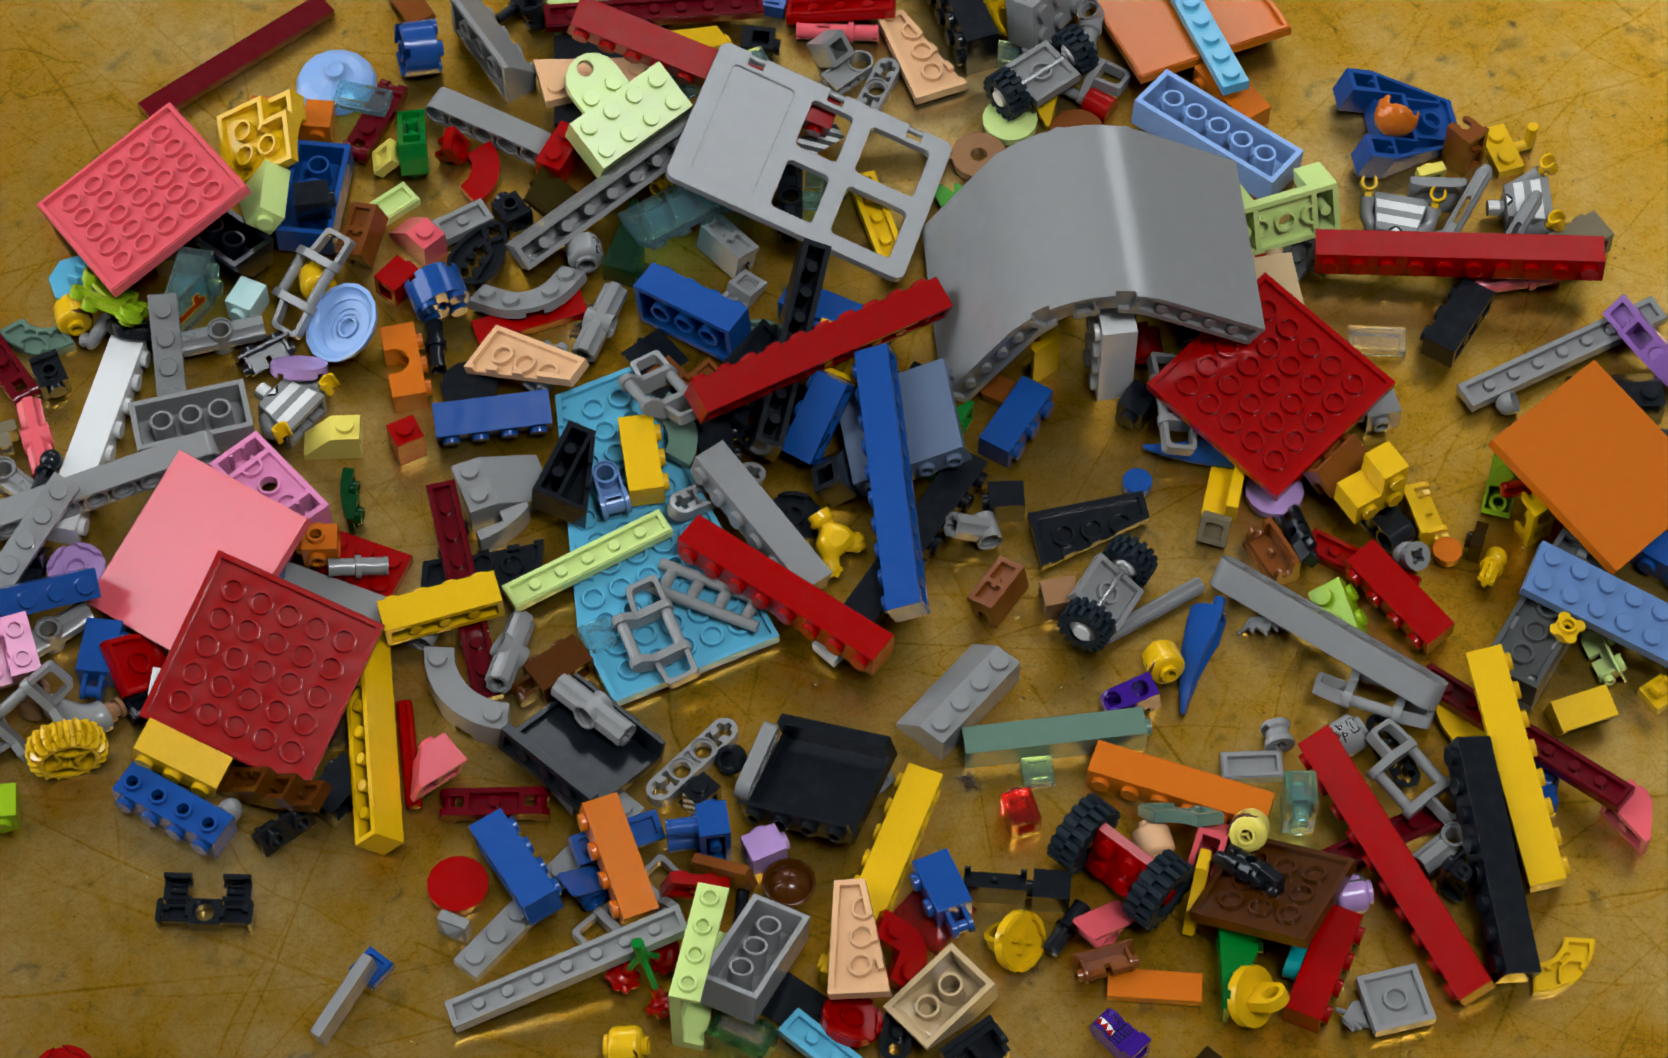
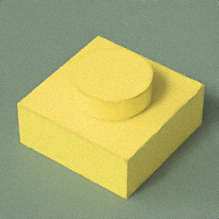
M389 138L372 151L374 175L383 178L400 165L397 141Z
M1443 161L1426 163L1416 168L1415 176L1445 177L1447 169Z

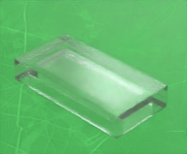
M1348 325L1347 341L1363 355L1405 357L1406 327Z

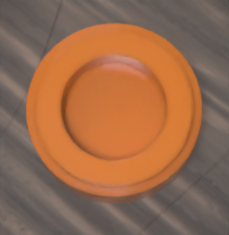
M1441 537L1433 544L1432 559L1439 566L1453 567L1461 559L1462 546L1454 538Z

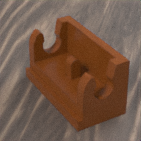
M1468 116L1463 117V122L1470 126L1469 129H1462L1460 125L1454 122L1447 126L1441 161L1462 178L1482 163L1489 128L1486 126L1482 127L1473 118Z
M354 201L351 203L341 233L356 243L346 260L351 265L356 260L365 268H373L389 219L377 204ZM339 239L335 251L337 254L344 246V241Z
M1344 434L1329 451H1326L1311 468L1305 471L1303 476L1307 478L1320 495L1325 491L1329 497H1334L1337 482L1361 470L1364 453L1367 450L1355 434Z
M1271 516L1263 520L1262 527L1257 532L1253 527H1250L1246 534V541L1243 542L1242 546L1260 572L1281 585L1298 579L1302 561Z
M1002 556L997 558L967 597L976 618L979 619L982 613H984L990 626L994 628L999 626L1029 587L1025 566Z

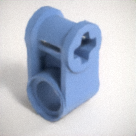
M608 460L597 462L592 469L593 490L602 519H608L609 515L624 511L631 513L630 498L626 487L623 485L618 467L615 463ZM603 477L611 478L610 480L606 481L601 480V478Z

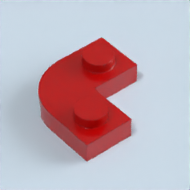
M885 909L879 912L876 925L881 946L894 954L887 970L889 984L900 991L926 966L927 948L923 937L914 926Z

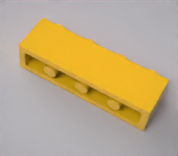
M494 570L477 572L470 577L459 580L450 579L440 585L428 588L420 587L410 593L390 595L383 600L376 601L381 623L385 625L384 634L388 646L505 615L503 600Z

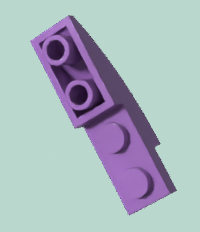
M1623 294L1602 314L1618 331L1617 334L1668 387V340L1655 329L1633 302Z

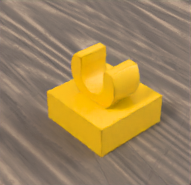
M1662 673L1638 688L1637 691L1638 697L1656 716L1668 709V677Z

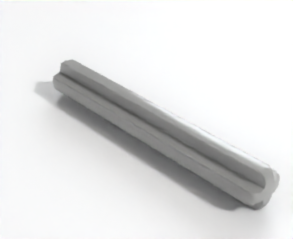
M1195 577L1132 611L1120 630L1110 638L1107 644L1120 639L1202 594L1205 590L1204 583L1199 577Z

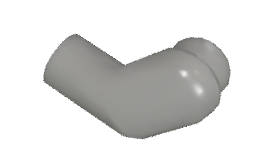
M102 313L90 333L84 332L79 336V345L83 348L86 347L88 350L97 348L107 333V320L111 319L112 315Z

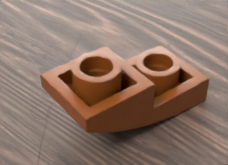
M389 0L399 11L404 22L436 18L425 0Z

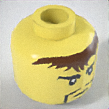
M1246 808L1234 815L1228 827V836L1230 842L1247 852L1257 851L1265 845L1270 834L1271 825L1268 817L1262 811L1255 808Z

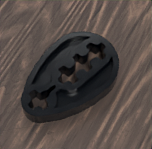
M490 221L465 235L449 253L447 266H452L451 262L457 265L461 276L466 277L463 280L468 292H476L483 284L493 286L499 280L505 268L509 251L505 245L508 243L506 226L499 221ZM476 255L481 256L479 267L472 269V277L468 276L470 273L469 265L474 266L477 262Z

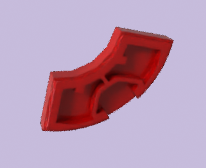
M490 140L467 154L472 171L468 179L460 185V189L470 202L481 198L485 204L492 197L498 186L497 183L501 172L498 153Z

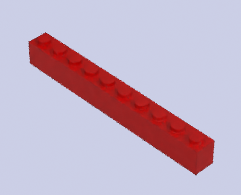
M579 0L567 33L572 35L574 40L581 43L590 42L595 44L601 51L612 54L615 52L624 56V59L630 63H642L651 67L659 61L669 75L676 77L678 82L685 85L693 84L701 88L718 52L717 49L596 0ZM748 62V65L763 71V68ZM830 97L827 98V101L838 106L840 105L839 101ZM811 105L802 129H805V132L810 136H822L825 138L832 127L836 114L819 106Z
M1315 229L1314 274L1603 281L1606 262L1604 236Z
M937 277L927 281L925 278L914 282L907 290L896 289L889 293L886 299L879 302L877 299H873L864 304L862 309L855 312L853 309L845 311L835 321L829 322V320H824L818 323L813 328L814 330L807 333L804 330L799 331L784 343L776 341L768 345L763 352L758 354L750 352L744 355L735 364L724 363L717 367L712 374L707 376L705 373L699 374L689 381L690 384L684 395L700 424L808 378L813 373H816L817 370H826L854 358L855 351L888 343L941 320L947 316L953 304Z
M1329 724L1298 743L1297 745L1302 751V754L1298 756L1307 771L1313 769L1318 776L1314 783L1323 796L1330 795L1334 802L1330 805V808L1339 822L1345 819L1350 829L1345 832L1355 847L1361 844L1366 852L1365 855L1361 856L1371 872L1378 871L1382 880L1378 881L1379 886L1387 898L1393 895L1398 905L1394 909L1404 924L1409 921L1415 931L1410 933L1419 949L1421 950L1426 947L1431 957L1427 959V962L1436 975L1442 973L1448 983L1443 987L1453 1002L1459 1000L1465 1007L1497 987Z

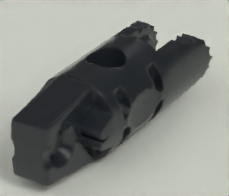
M1294 504L1288 509L1293 519L1288 521L1280 516L1276 521L1284 537L1300 560L1313 568L1320 562L1316 551L1317 542L1298 505Z
M1234 844L1226 847V853L1218 851L1211 858L1217 867L1255 889L1273 896H1278L1284 892L1285 876L1267 862Z

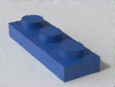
M656 809L627 818L637 848L663 841L666 838ZM586 831L568 838L578 868L597 862V860L592 861L589 856L587 843H590Z

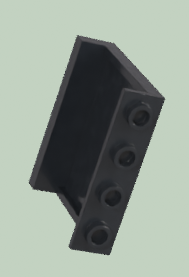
M578 673L574 674L573 678L590 691L595 692L599 690L591 681L586 680ZM612 698L610 699L614 709L636 725V732L623 747L617 746L594 727L590 730L581 727L576 721L573 711L555 699L517 728L510 722L503 726L500 730L498 748L579 813L582 803L615 792L618 795L661 763L666 742L657 733L644 726L637 717L630 715Z
M782 713L777 722L782 735L749 801L738 799L737 801L744 818L753 824L763 823L769 825L775 823L777 829L782 831L789 829L801 832L808 837L820 836L828 838L834 843L845 842L855 844L898 754L890 736Z

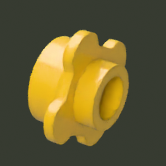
M1563 611L1558 614L1556 623L1550 625L1549 631L1559 642L1574 644L1578 634L1585 631L1586 625L1582 620H1576L1571 617L1570 613Z

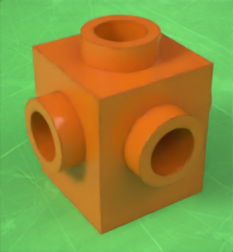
M316 522L309 526L296 548L297 555L302 554L305 566L323 567L327 565L328 558H341V536L338 523L324 524Z

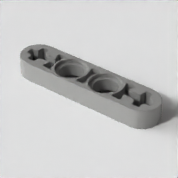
M756 462L743 463L751 475L756 477V481L760 486H762L766 477L764 467ZM696 483L671 495L667 505V513L672 519L683 522L698 516V514L701 515L713 510L717 506L711 500L704 501L698 497L697 493L708 492L702 485Z
M719 718L651 778L646 787L649 803L660 808L671 804L682 794V788L690 778L698 776L703 771L706 772L716 762L717 752L722 746L736 744L738 741V727L735 721L730 718ZM730 730V736L724 734L719 738V731L726 732ZM700 747H707L712 753L707 758H699L695 755V751ZM684 766L690 770V774L687 777L678 778L673 774V771L677 767ZM657 788L661 791L665 788L666 794L659 793L655 795V789Z

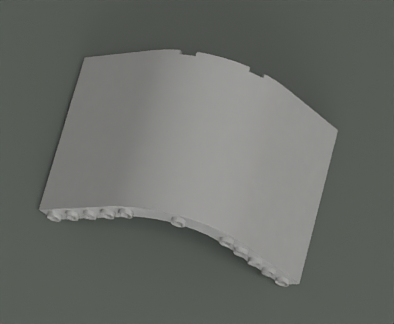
M1081 125L1065 128L1055 127L1051 131L1021 140L995 154L922 228L928 280L937 277L953 304L947 316L934 322L933 325L938 359L944 358L953 371L954 381H951L956 401L967 402L971 400L1031 342L1046 331L1058 326V320L1073 315L1074 319L1098 315L1100 314V309L1117 308L1118 313L1145 315L1243 344H1250L1265 331L1236 161L1144 131L1132 129L1128 126Z

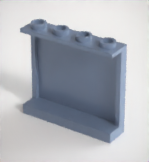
M944 358L900 372L899 380L912 479L932 476L937 471L949 467H958L963 462L972 460V456L965 448L951 381H954L953 371ZM854 389L840 419L852 482L864 497L868 495V491H871V485L866 478L864 470L865 465H868V461L861 446V440L865 439L858 421V415L862 413L861 406L857 403Z

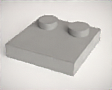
M1416 963L1356 977L1355 985L1375 1038L1435 1024L1436 1015Z

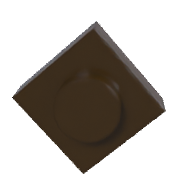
M1477 521L1474 532L1468 530L1464 543V548L1469 549L1467 561L1478 563L1489 524Z

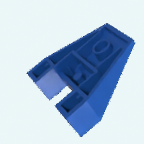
M1346 68L1332 88L1338 110L1358 112L1364 115L1369 134L1363 136L1351 153L1358 177L1365 175L1367 178H1373L1376 175L1378 179H1383L1441 156L1447 126L1452 122L1457 124L1450 100L1371 70ZM1391 95V104L1397 103L1407 106L1414 116L1419 111L1420 116L1416 128L1403 137H1392L1382 134L1374 122L1375 108L1381 98Z

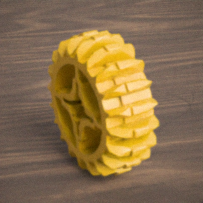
M75 717L72 720H65L64 718L62 721H52L49 725H41L40 730L32 731V735L26 738L27 743L24 750L30 772H34L37 777L44 776L45 780L56 778L59 781L61 778L69 779L81 776L84 773H90L91 769L101 767V763L107 760L106 755L109 754V745L103 727L98 726L97 722H89L87 718L78 720Z

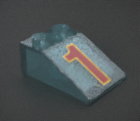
M183 246L178 250L165 293H178L181 332L191 330L214 307L217 296L220 297L222 294L223 280L219 279L220 266L215 261L213 251Z

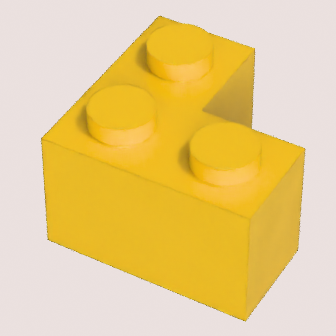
M1387 441L1364 453L1360 471L1337 482L1334 500L1354 524L1363 519L1370 520L1378 511L1387 506L1393 507L1403 499L1410 466L1391 442Z

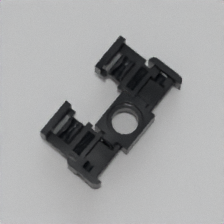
M164 872L163 898L157 900L155 914L158 929L161 930L162 924L188 925L189 930L221 931V926H247L248 932L253 930V917L256 910L254 902L251 900L253 888L251 874H223L224 888L227 889V896H223L222 899L192 898V895H189V888L194 887L192 873ZM208 908L214 911L213 917L207 921H201L197 918L198 912L202 909Z

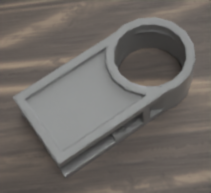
M855 50V54L836 68H829L821 73L820 76L823 80L820 83L838 94H845L869 77L874 68L873 56L867 51ZM855 61H865L869 66L864 69H856L851 64Z

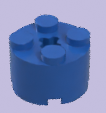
M435 18L395 24L394 41L398 43L399 51L396 52V56L403 77L412 78L442 73L440 57L444 56V47L442 40H437L436 38L438 28Z
M445 262L429 264L414 273L415 279L411 282L407 279L404 289L420 321L426 323L431 318L441 319L449 315L459 317L468 311L466 305L470 300V294L455 263L451 262L452 266H446Z

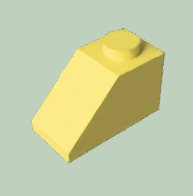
M331 415L305 432L304 460L363 458V428L360 415Z

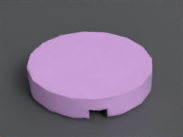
M282 356L271 360L270 373L276 378L278 373L283 374V379L288 381H313L318 379V374H321L322 377L328 373V362L313 356Z
M1249 477L1245 485L1246 503L1254 513L1263 518L1271 516V518L1275 517L1276 520L1280 516L1284 518L1291 516L1288 509L1294 504L1300 508L1304 496L1303 483L1300 479L1277 501Z
M74 542L73 545L67 547L64 545L58 548L50 556L46 568L47 576L82 568H95L99 581L107 566L98 548L92 544Z

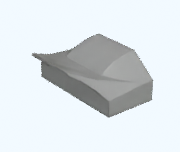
M1411 176L1407 196L1429 200L1428 205H1431V188L1436 186L1433 194L1436 199L1442 198L1446 189L1447 199L1440 203L1439 208L1441 212L1450 213L1454 210L1467 187V178Z

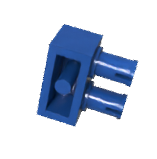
M708 799L702 803L695 804V813H692L690 817L665 819L669 854L696 849L701 854L732 861L731 831L726 800Z

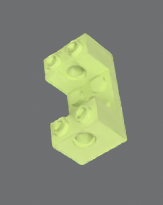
M1320 162L1293 169L1294 184L1297 188L1253 200L1240 184L1251 250L1255 255L1265 253V250L1282 248L1314 239L1315 229L1341 230L1338 184ZM1290 214L1285 223L1278 224L1282 216Z

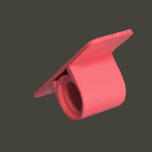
M1119 900L1112 901L1073 919V923L1078 927L1077 932L1094 948L1115 943L1122 930L1136 923V921L1122 911L1123 903Z

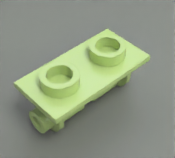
M1586 630L1582 632L1580 643L1583 645L1588 658L1592 660L1601 656V659L1591 663L1600 683L1611 686L1616 682L1615 678L1621 676L1624 682H1627L1623 671L1628 668L1620 653L1614 655L1611 649L1615 642L1595 631Z

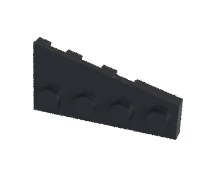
M763 318L722 364L729 362L732 365L739 362L741 357L750 352H755V354L763 352L768 345L774 342L777 330ZM756 400L725 413L723 416L740 431L745 427L748 420L747 417L750 410L754 407Z
M1143 491L1030 512L1027 518L1042 571L1106 542L1114 536L1116 537L1117 534H1123L1149 522L1150 516Z
M544 539L534 540V544L519 546V543L508 545L507 549L489 552V549L477 551L476 555H472L475 571L477 573L494 570L500 593L504 595L502 585L543 566ZM442 558L423 561L421 587L428 588L447 581Z

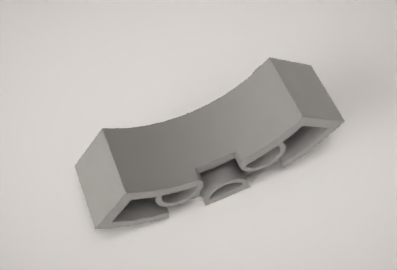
M424 646V662L431 696L440 709V713L453 727L460 728L470 734L473 739L498 746L501 728L509 722L512 724L510 704L486 698L466 684L457 669L454 647Z

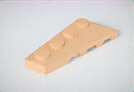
M903 9L896 11L895 18L877 19L879 29L893 58L900 65V73L916 105L968 90L967 81L956 74L952 64L941 57L937 47L932 42L929 43L926 40L922 30Z
M624 57L610 58L616 63L629 82L649 68V66L642 63H630ZM533 59L546 108L574 103L565 89V76L569 65L574 59ZM582 63L577 66V71L580 75H591L592 69L588 64Z
M495 325L463 367L467 374L573 387L589 367V364L584 357Z
M865 878L834 880L827 990L830 1000L892 997Z

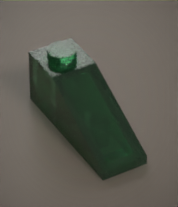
M632 198L602 263L604 280L614 281L630 288H634L633 285L648 268V263L645 262L638 199Z

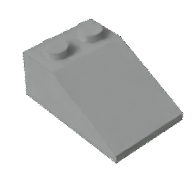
M537 455L477 457L451 466L458 497L473 531L500 522L499 511L525 501L529 505L530 512L537 510L531 507L532 489L543 470Z

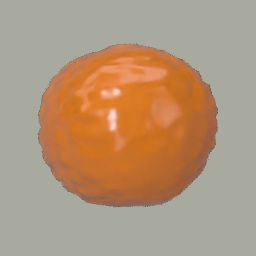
M1386 95L1378 101L1375 108V126L1382 134L1392 137H1403L1411 133L1418 124L1420 112L1417 111L1416 116H1414L1407 106L1397 103L1391 104V95Z

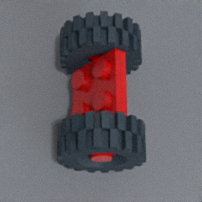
M1089 793L1086 798L1083 797L1079 800L1078 805L1075 804L1071 808V812L1063 818L1062 824L1058 825L1056 828L1057 832L1052 835L1051 843L1047 847V855L1068 871H1072V874H1077L1078 871L1081 872L1084 868L1089 870L1096 878H1099L1120 896L1126 898L1122 909L1126 915L1146 930L1152 931L1154 928L1159 927L1160 923H1163L1167 916L1175 910L1176 905L1180 904L1183 900V895L1188 892L1190 888L1188 886L1193 882L1195 867L1170 849L1164 850L1162 854L1159 853L1154 860L1153 857L1114 829L1119 823L1117 820L1120 818V812L1095 793Z

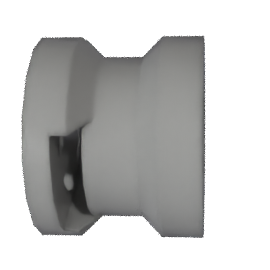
M1404 541L1393 550V560L1406 571L1423 570L1430 562V550L1426 544L1420 541Z
M1282 717L1272 718L1261 725L1262 735L1266 737L1264 742L1265 750H1281L1283 753L1295 746L1294 737L1289 732L1291 726L1289 719Z

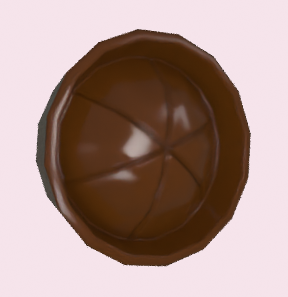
M779 859L770 864L763 873L762 887L766 896L770 900L792 909L803 905L815 890L816 878L813 870L808 864L799 859Z

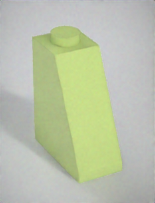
M265 159L246 182L252 193L239 202L246 224L269 235L285 219L290 170Z

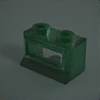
M718 1011L710 1027L704 1032V1044L708 1050L712 1049L715 1042L727 1047V1055L730 1058H740L741 1054L748 1058H770L779 1043V1037L774 1024L766 1019H759L753 1025Z

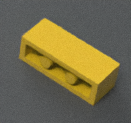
M645 414L618 417L620 444L631 506L664 503L665 491L670 490L668 473H662L661 466H666L664 448L658 449L657 442L662 441L660 424H654L653 417Z
M152 718L148 719L131 754V759L135 760L136 765L149 770L153 769L175 784L180 782L190 787V790L198 796H209L213 799L230 769L233 759Z

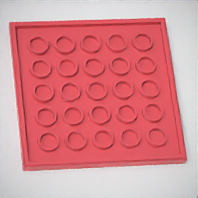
M169 102L36 205L116 298L252 192Z
M179 450L99 579L98 584L101 597L87 600L86 603L115 620H122L127 627L170 651L218 550L279 577L312 521Z

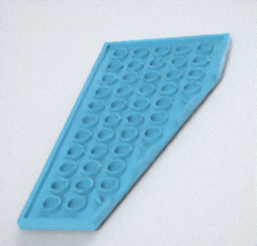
M631 366L555 395L559 438L569 420L595 430L592 469L599 461H612L618 467L626 489L627 483L619 437L618 417L644 414L639 408V403L631 394L623 391L618 385L620 376L632 373ZM660 424L662 441L657 442L658 449L664 448L665 452L668 444L667 434ZM666 456V466H661L662 473H668L670 490L665 491L664 503L634 506L631 513L624 511L609 515L608 519L603 520L593 490L591 474L586 528L584 529L567 522L570 552L657 509L661 511L673 529L674 536L573 585L578 638L582 646L593 657L594 669L607 695L614 699L619 706L668 687L658 670L646 672L632 671L629 665L630 657L619 632L614 630L610 620L613 616L619 613L632 612L626 594L627 586L650 575H655L660 582L666 572L658 569L661 558L704 573L702 569L694 564L689 565L685 563L678 555L677 538L696 517L681 522L672 519L667 513V505L671 495L696 484L692 477L690 469ZM603 477V478H601V480H604V481L611 479V478H609V477ZM703 492L697 493L700 499L707 501ZM713 510L701 514V516L722 528ZM677 576L671 589L687 594L693 581ZM704 586L698 599L714 604L720 591ZM646 589L635 595L638 610L661 600L660 597L647 593ZM731 596L725 609L742 614L747 601ZM672 602L674 616L685 640H688L693 648L691 653L700 674L780 642L779 634L766 610L758 608L753 617L754 620L760 622L759 629L755 633ZM663 618L641 628L631 630L641 654H653L674 644ZM686 656L664 666L663 669L670 678H674L689 671L691 665Z

